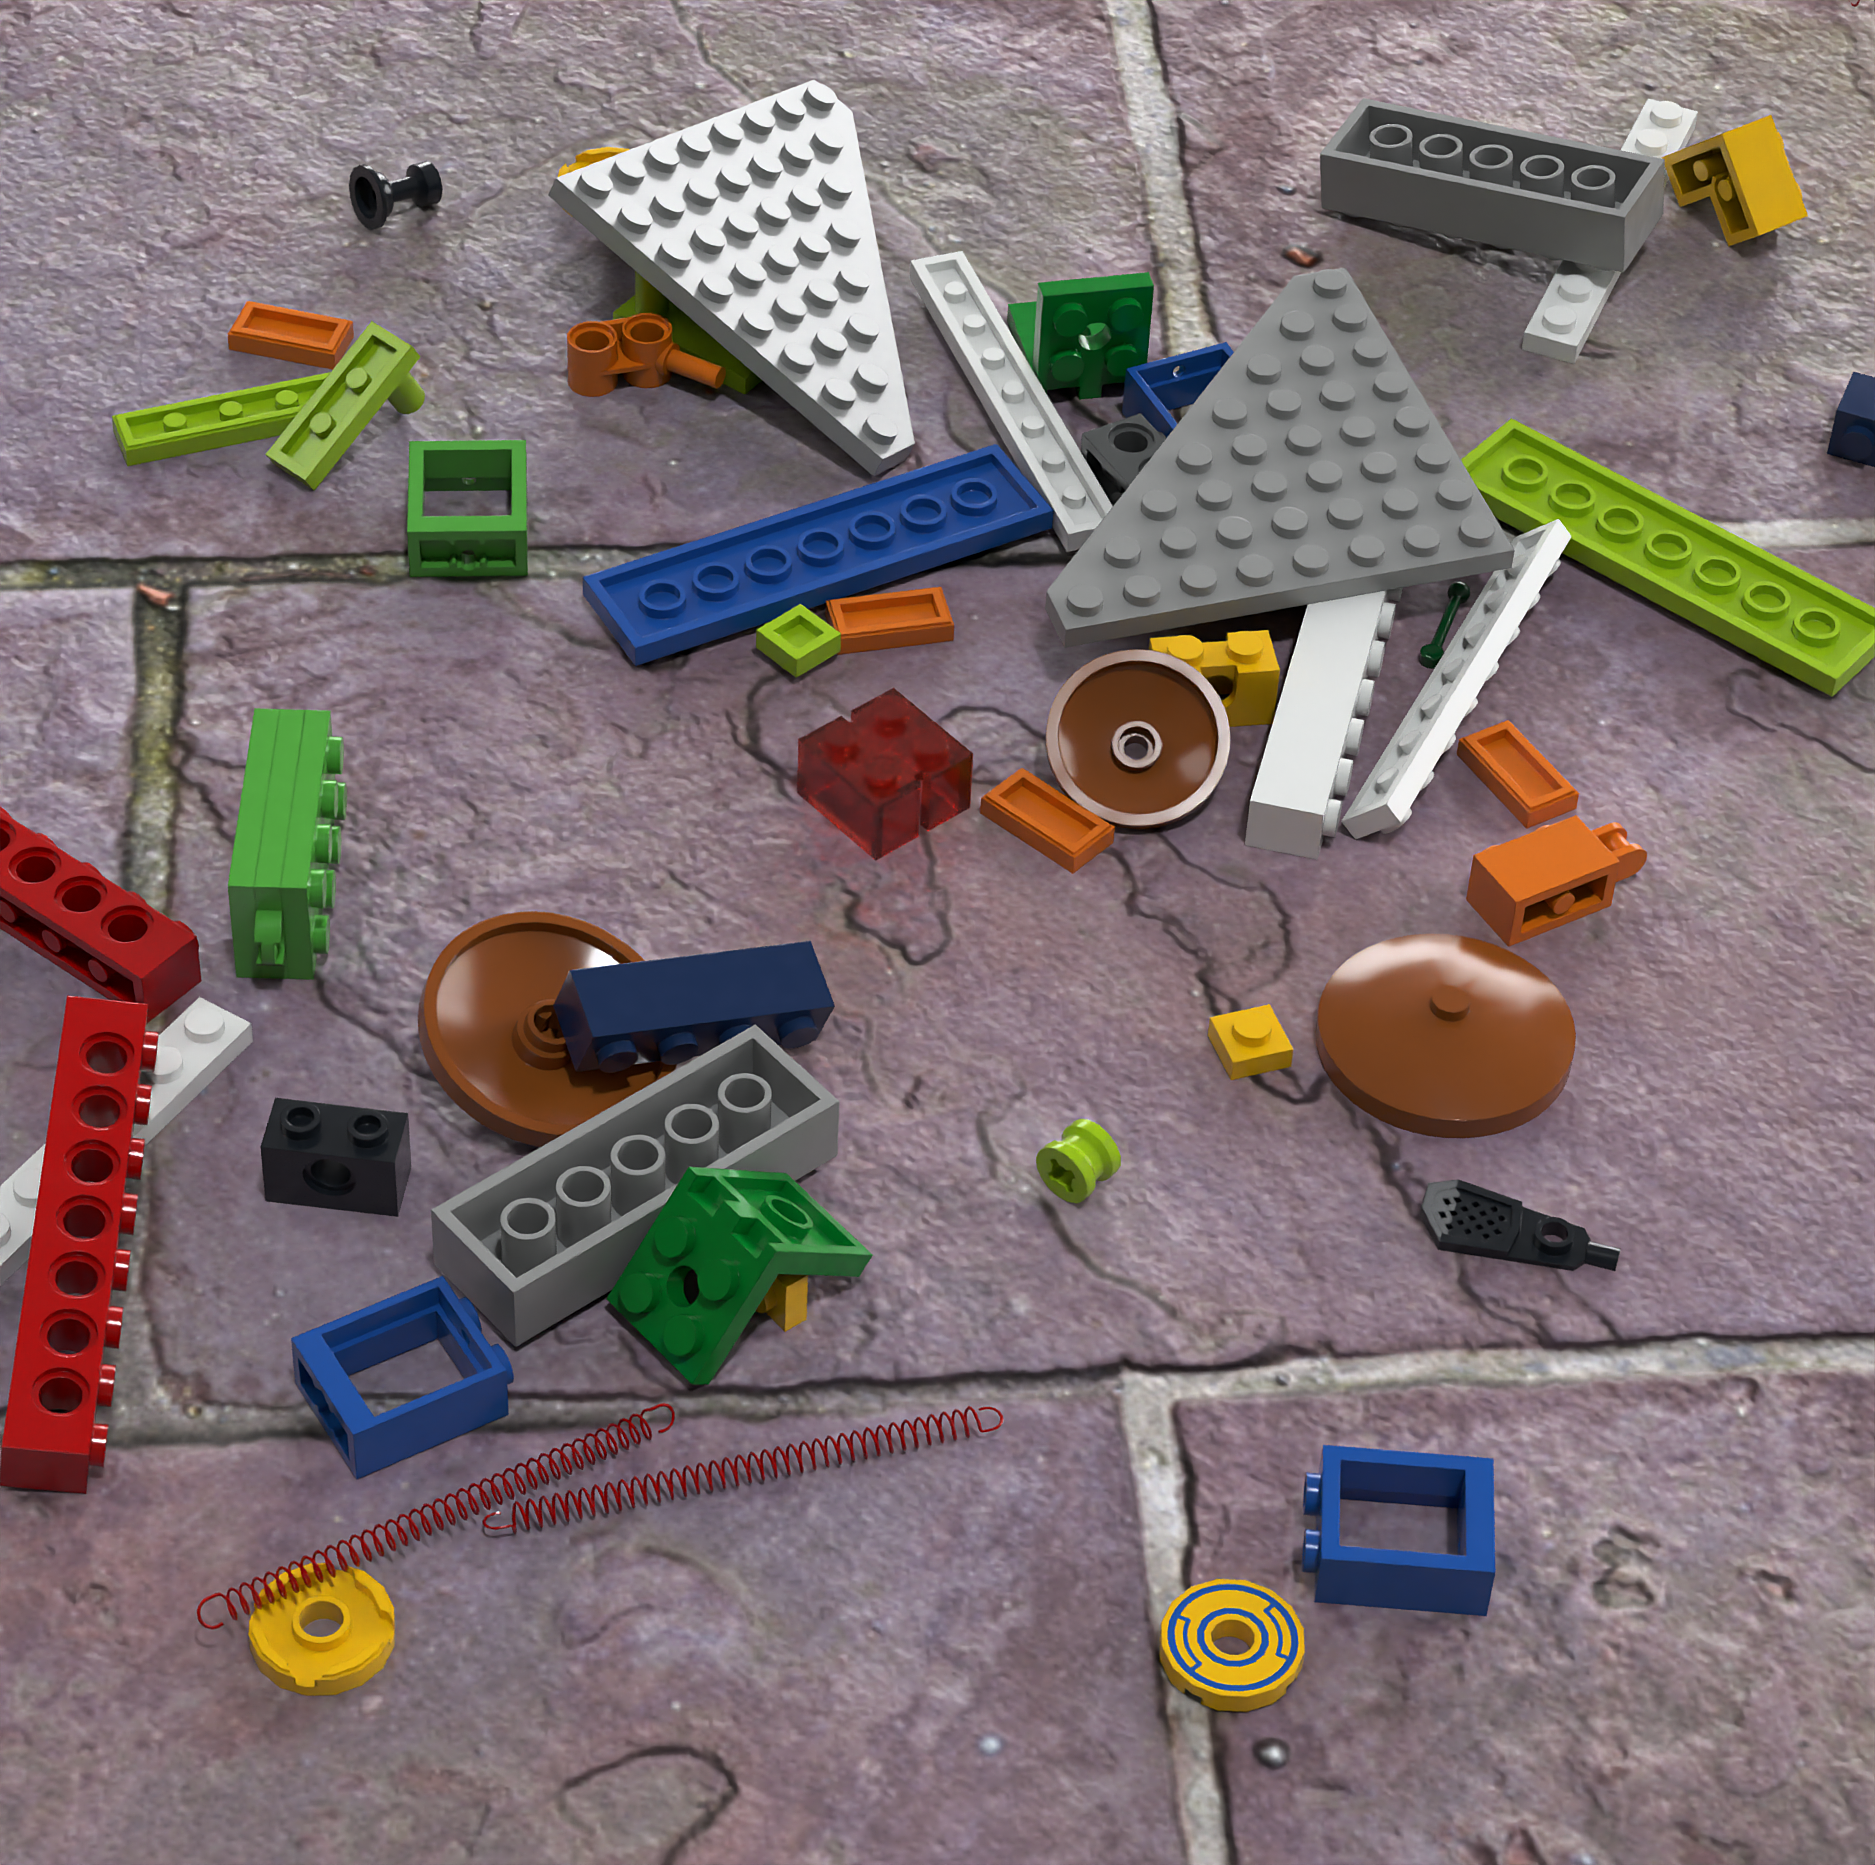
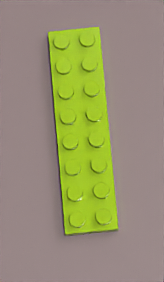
M1512 418L1461 459L1496 518L1524 533L1559 519L1572 536L1562 552L1564 555L1575 559L1831 697L1875 657L1874 607Z

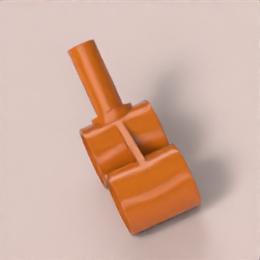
M639 313L631 317L600 322L586 321L576 324L567 333L568 385L572 391L582 396L600 397L609 394L615 390L618 384V374L623 373L624 379L629 384L640 388L662 386L670 380L672 372L714 388H719L726 376L725 367L680 351L679 345L672 342V324L667 318L659 314Z

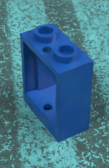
M1227 342L1126 368L1123 415L1128 418L1141 413L1158 432L1168 437L1178 424L1168 410L1194 404L1234 351ZM1179 366V370L1173 372L1174 369Z
M443 1276L291 1338L295 1384L356 1480L509 1415L507 1385L514 1381L510 1361L499 1344L490 1346L483 1336L480 1319L471 1301L467 1297L458 1299ZM438 1339L464 1379L374 1417L348 1376Z
M1323 1445L1319 1473L1306 1472L1303 1493V1515L1316 1516L1315 1530L1305 1529L1302 1549V1572L1315 1573L1314 1602L1487 1616L1496 1573L1494 1458ZM1340 1499L1457 1508V1555L1340 1546Z

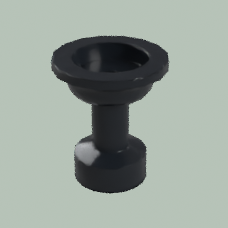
M429 161L410 165L407 169L406 177L389 181L384 174L374 171L372 167L363 164L355 167L350 174V199L359 221L365 228L375 230L383 227L386 218L394 208V202L412 199L419 207L439 203L442 198V182L438 170Z

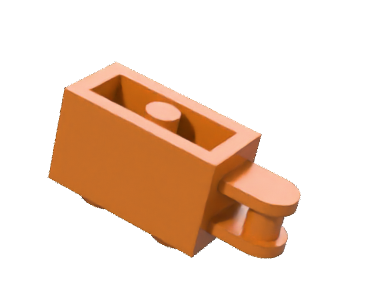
M1575 815L1552 825L1541 826L1529 834L1500 845L1490 846L1482 852L1473 855L1466 900L1503 942L1510 947L1610 907L1616 882L1636 874L1645 864L1647 852L1639 844H1630L1626 840L1627 831L1619 823L1613 822L1590 830Z

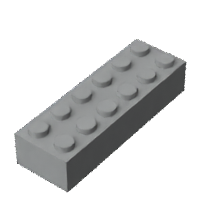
M1363 98L1320 153L1321 205L1323 209L1342 212L1350 217L1380 220L1402 228L1422 229L1440 233L1449 238H1464L1492 244L1500 249H1515L1543 255L1552 260H1567L1594 266L1603 271L1614 270L1624 273L1663 215L1665 159Z
M753 1025L431 1210L434 1265L516 1347L613 1289L688 1167L787 1173L795 1181L838 1155L839 1100L758 1026Z

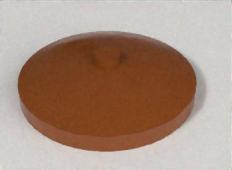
M528 911L502 914L474 924L455 937L440 953L422 990L418 1008V1032L424 1056L434 1077L447 1095L469 1116L494 1132L518 1142L542 1147L675 1071L677 1064L668 1065L662 1061L635 1064L625 1070L614 1073H606L601 1071V1069L582 1072L575 1071L553 1007L569 971L645 960L615 935L574 917L550 912Z
M1429 933L1407 935L1381 941L1363 949L1346 960L1334 972L1322 992L1315 1032L1317 1051L1326 1073L1341 1093L1353 1104L1371 1116L1394 1127L1417 1134L1441 1138H1476L1495 1135L1519 1127L1539 1116L1549 1108L1564 1089L1569 1078L1576 1043L1574 1020L1564 997L1550 979L1534 965L1509 950L1482 940L1458 935Z

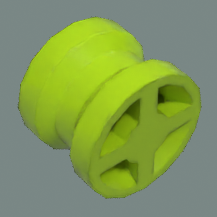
M1088 1119L1073 1121L1064 1129L1061 1141L1054 1140L1047 1143L1039 1150L1036 1156V1166L1044 1183L1055 1195L1070 1203L1084 1201L1093 1193L1096 1181H1105L1111 1178L1121 1166V1155L1112 1137L1100 1125Z

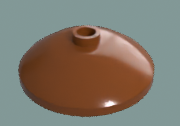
M1128 649L1108 653L1093 659L1073 673L1060 688L1052 703L1045 734L1049 766L1063 793L1078 805L1094 813L1112 826L1128 829H1150L1169 825L1183 819L1198 809L1211 796L1222 779L1229 757L1231 742L1229 720L1225 707L1210 682L1188 663L1166 653L1145 649ZM1137 743L1146 749L1147 754L1145 757L1135 760L1129 758L1124 749L1129 744Z

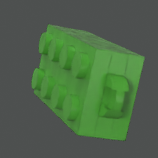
M254 709L228 880L236 978L314 980L317 954H328L330 919L329 915H322L323 908H334L336 894L335 870H328L329 863L339 864L341 858V827L334 826V821L345 820L347 810L346 782H337L335 780V774H342L344 741L343 737L332 736L331 711Z

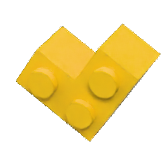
M1772 115L1662 157V159H1665V168L1679 207L1710 196L1728 247L1808 216L1802 200L1801 189L1793 176L1784 151L1783 139L1776 129Z

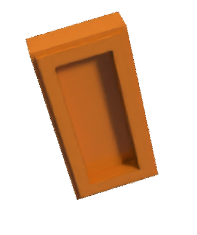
M247 301L228 333L229 350L333 370L344 356L354 338L353 321Z
M942 587L826 600L825 617L827 623L841 633V651L837 655L954 641V623Z
M1509 720L1459 739L1456 755L1526 829L1577 808L1579 797L1577 790Z
M1020 768L981 797L980 814L1072 874L1114 843V826L1078 805L1024 768Z

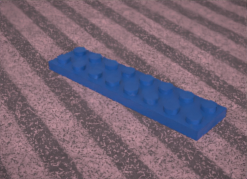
M997 444L584 576L583 596L633 664L637 666L770 622L799 604L809 609L826 603V600L840 599L1051 529L1054 510Z

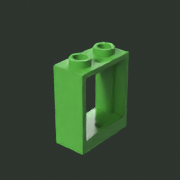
M526 440L409 441L407 537L410 577L528 576ZM512 490V515L424 516L425 491ZM465 550H472L474 551V554L465 555L462 552Z

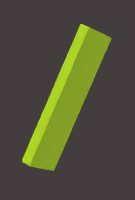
M331 372L112 416L113 432L127 466L280 436Z

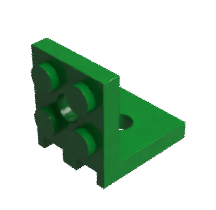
M1149 272L1038 282L1037 301L1008 304L1007 323L1011 335L1046 394L1047 390L1075 387L1079 400L1101 398L1102 384L1125 382L1126 368L1147 363L1154 284Z
M688 1167L606 1299L692 1385H709L779 1274L859 1277L873 1254L787 1173ZM691 1269L698 1275L697 1283L700 1290L693 1304L687 1301L684 1294V1280Z

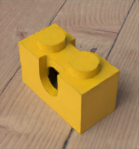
M1268 630L1227 633L1226 641L1204 643L1191 635L1150 638L1149 650L1166 653L1188 663L1210 682L1218 695L1230 694L1227 698L1221 700L1225 707L1230 727L1273 724L1280 668Z

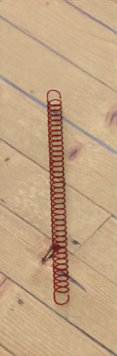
M665 1403L643 1409L640 1415L634 1413L630 1416L629 1420L625 1418L620 1419L618 1425L610 1423L606 1430L602 1428L597 1429L595 1435L587 1433L584 1436V1440L575 1438L572 1445L564 1443L561 1450L552 1448L549 1455L541 1453L538 1460L529 1458L526 1465L517 1463L515 1470L506 1468L503 1475L494 1473L491 1480L483 1478L480 1481V1485L471 1483L468 1490L460 1488L456 1495L448 1493L444 1500L437 1498L432 1506L427 1503L423 1504L421 1511L411 1509L409 1516L400 1514L397 1521L388 1519L385 1527L376 1524L373 1532L365 1529L361 1537L354 1534L351 1535L349 1542L339 1540L337 1548L328 1545L325 1553L316 1550L313 1558L305 1555L300 1563L291 1561L288 1569L279 1566L276 1574L268 1571L265 1573L264 1579L254 1577L251 1585L242 1582L239 1591L231 1587L228 1589L227 1595L222 1593L210 1595L198 1605L197 1618L200 1624L208 1629H217L224 1625L222 1622L218 1625H207L203 1622L200 1614L201 1607L205 1602L217 1596H222L227 1601L231 1617L237 1621L236 1609L230 1601L229 1595L231 1591H235L239 1595L245 1614L250 1615L249 1605L242 1595V1587L245 1585L251 1589L256 1607L262 1610V1601L254 1589L256 1580H259L264 1585L266 1597L271 1604L275 1603V1598L267 1584L266 1579L268 1575H272L276 1579L282 1598L287 1599V1591L279 1579V1571L282 1569L288 1573L293 1591L299 1594V1585L291 1573V1566L293 1564L300 1568L305 1585L311 1588V1579L303 1567L305 1559H309L312 1562L317 1580L323 1583L324 1576L315 1560L317 1554H321L325 1558L327 1570L331 1577L335 1578L336 1570L328 1557V1550L330 1548L337 1552L340 1567L347 1573L348 1565L340 1552L341 1543H345L349 1547L354 1565L360 1567V1559L352 1546L353 1538L361 1541L367 1561L372 1562L371 1551L364 1541L365 1533H370L373 1536L377 1553L384 1557V1548L376 1536V1529L379 1527L385 1531L388 1546L395 1552L397 1548L396 1543L388 1531V1524L390 1522L397 1526L398 1536L402 1544L408 1546L407 1535L400 1525L401 1517H405L409 1521L410 1531L414 1539L420 1541L419 1530L412 1520L413 1512H417L420 1515L424 1531L427 1535L431 1536V1525L423 1514L425 1507L432 1509L435 1524L439 1530L443 1531V1520L435 1509L437 1502L444 1504L446 1517L449 1523L455 1526L456 1518L452 1509L447 1504L448 1497L456 1499L458 1512L461 1518L467 1521L468 1514L465 1506L459 1499L460 1492L463 1491L468 1495V1502L472 1512L475 1515H479V1506L470 1492L472 1487L475 1486L479 1489L484 1507L490 1510L491 1502L487 1493L482 1488L483 1482L487 1481L491 1484L495 1501L502 1505L503 1498L494 1483L495 1477L499 1476L503 1479L504 1490L508 1498L514 1500L513 1488L505 1477L508 1471L514 1473L516 1486L519 1492L525 1495L526 1486L517 1473L518 1467L523 1466L526 1469L530 1486L537 1490L538 1483L536 1477L529 1468L531 1461L537 1463L541 1480L544 1484L549 1485L548 1473L540 1463L541 1457L546 1456L549 1459L553 1476L560 1480V1469L552 1458L554 1451L560 1453L564 1470L567 1474L572 1475L571 1463L565 1453H563L566 1446L572 1448L574 1462L580 1470H583L584 1462L580 1453L575 1448L576 1442L580 1441L583 1443L585 1456L588 1462L594 1465L596 1460L591 1447L586 1443L587 1437L592 1436L595 1439V1446L599 1456L606 1460V1449L597 1437L599 1432L603 1431L606 1433L609 1449L614 1455H617L618 1446L613 1436L609 1433L610 1427L614 1426L617 1428L618 1438L622 1447L629 1450V1440L625 1432L620 1428L622 1422L625 1421L629 1424L632 1440L635 1444L640 1445V1434L631 1422L633 1417L640 1418L642 1432L648 1440H651L652 1431L643 1418V1414L659 1407L670 1409L672 1413L671 1423L665 1429L658 1431V1433H664L673 1425L675 1412L669 1404ZM644 1424H645V1426H646V1428H647V1430H648L649 1436L647 1435V1433H646V1431H645ZM633 1430H634L635 1433H636V1436H637V1438H638V1441L636 1440V1438H635V1436H634V1434H633ZM621 1434L623 1435V1437H624V1439H625L626 1445H625L624 1442H623V1439H622V1437H621ZM610 1439L615 1447V1451L610 1443ZM599 1445H600V1447L602 1448V1451H603L604 1456L602 1455V1453H601V1451H600ZM587 1449H588V1451H589L590 1454H591L592 1460H591L590 1457H589V1454H588V1452H587ZM576 1455H577L578 1458H579V1461H580V1463H581V1466H580V1464L578 1463V1460H577V1458H576Z
M968 1406L965 1409L964 1415L960 1410L955 1409L951 1418L943 1411L939 1416V1421L934 1415L930 1414L927 1417L926 1424L920 1417L915 1419L913 1426L905 1419L901 1424V1430L894 1422L889 1425L888 1432L882 1425H878L875 1434L870 1428L866 1427L863 1437L856 1430H853L850 1435V1441L844 1433H840L837 1443L833 1437L828 1435L824 1446L817 1438L813 1440L811 1448L805 1441H802L799 1445V1451H797L793 1444H789L786 1448V1455L780 1447L776 1446L773 1458L768 1450L763 1449L760 1460L754 1452H750L747 1463L738 1454L735 1458L734 1466L727 1457L722 1460L721 1468L715 1460H711L708 1471L699 1462L696 1466L695 1474L691 1467L686 1465L683 1469L682 1477L679 1471L673 1468L670 1471L669 1480L663 1471H659L656 1483L653 1477L647 1473L644 1477L643 1486L641 1481L634 1476L631 1479L630 1489L625 1480L620 1479L617 1492L613 1484L607 1482L604 1488V1495L600 1487L595 1484L591 1490V1498L587 1490L581 1487L578 1493V1501L574 1493L568 1490L565 1495V1504L561 1496L555 1493L552 1497V1508L548 1499L542 1495L539 1499V1511L535 1502L530 1498L526 1501L525 1512L521 1504L515 1501L512 1507L513 1525L492 1527L486 1524L487 1518L501 1515V1512L490 1513L482 1521L486 1528L499 1530L512 1527L513 1533L516 1534V1504L520 1509L526 1529L529 1531V1502H531L539 1526L543 1528V1499L548 1507L552 1522L556 1525L555 1498L557 1496L566 1522L569 1523V1493L575 1503L579 1519L582 1520V1491L587 1497L592 1516L595 1517V1488L598 1490L605 1512L608 1514V1485L613 1491L619 1511H622L621 1483L624 1484L631 1506L634 1509V1480L637 1481L644 1503L647 1506L648 1477L653 1484L657 1500L661 1503V1474L666 1481L671 1500H674V1471L680 1481L684 1497L688 1496L686 1489L687 1469L691 1473L697 1494L700 1495V1466L706 1475L710 1491L713 1492V1463L720 1475L723 1489H726L725 1461L731 1467L736 1486H739L738 1458L741 1459L748 1476V1481L752 1484L751 1455L754 1456L761 1478L765 1481L763 1467L764 1452L770 1459L775 1478H778L776 1466L777 1450L780 1451L786 1465L787 1474L790 1476V1447L794 1450L800 1472L803 1473V1444L810 1454L813 1469L816 1471V1442L820 1445L826 1467L829 1468L828 1439L832 1441L838 1456V1462L842 1465L840 1452L841 1436L847 1442L851 1460L855 1462L853 1451L854 1433L860 1440L864 1458L867 1460V1431L870 1432L876 1446L877 1456L880 1457L881 1452L878 1440L880 1428L885 1433L889 1451L893 1454L894 1450L891 1441L892 1426H895L902 1449L906 1451L904 1440L905 1423L909 1425L914 1437L915 1447L918 1449L919 1442L916 1429L918 1420L921 1421L926 1432L928 1445L931 1446L932 1441L929 1433L931 1417L938 1427L942 1443L945 1442L942 1431L943 1415L947 1417L951 1425L952 1436L955 1441L957 1440L954 1423L956 1412L959 1413L963 1421L967 1438L970 1437L967 1425L968 1410L972 1411L978 1429L983 1433L998 1429L1004 1419L1002 1413L996 1408L981 1407L978 1409L979 1411L990 1409L997 1412L1000 1416V1422L996 1427L982 1430L977 1413L972 1407Z

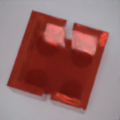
M895 688L851 710V722L840 716L798 739L797 793L875 861L919 837V817L920 825L927 831H930L970 808L973 753Z

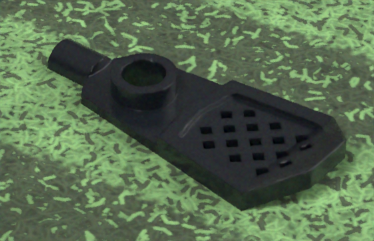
M1459 1179L1428 1183L1420 1209V1217L1437 1249L1441 1251L1574 1271L1583 1264L1615 1271L1621 1249L1591 1241L1585 1228L1571 1224L1562 1218L1551 1217L1522 1206V1201ZM1554 1235L1561 1238L1563 1241L1552 1242L1547 1240L1544 1236Z

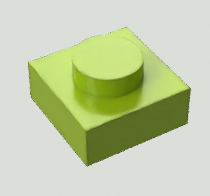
M799 604L756 630V648L797 678L841 651V633L805 606Z

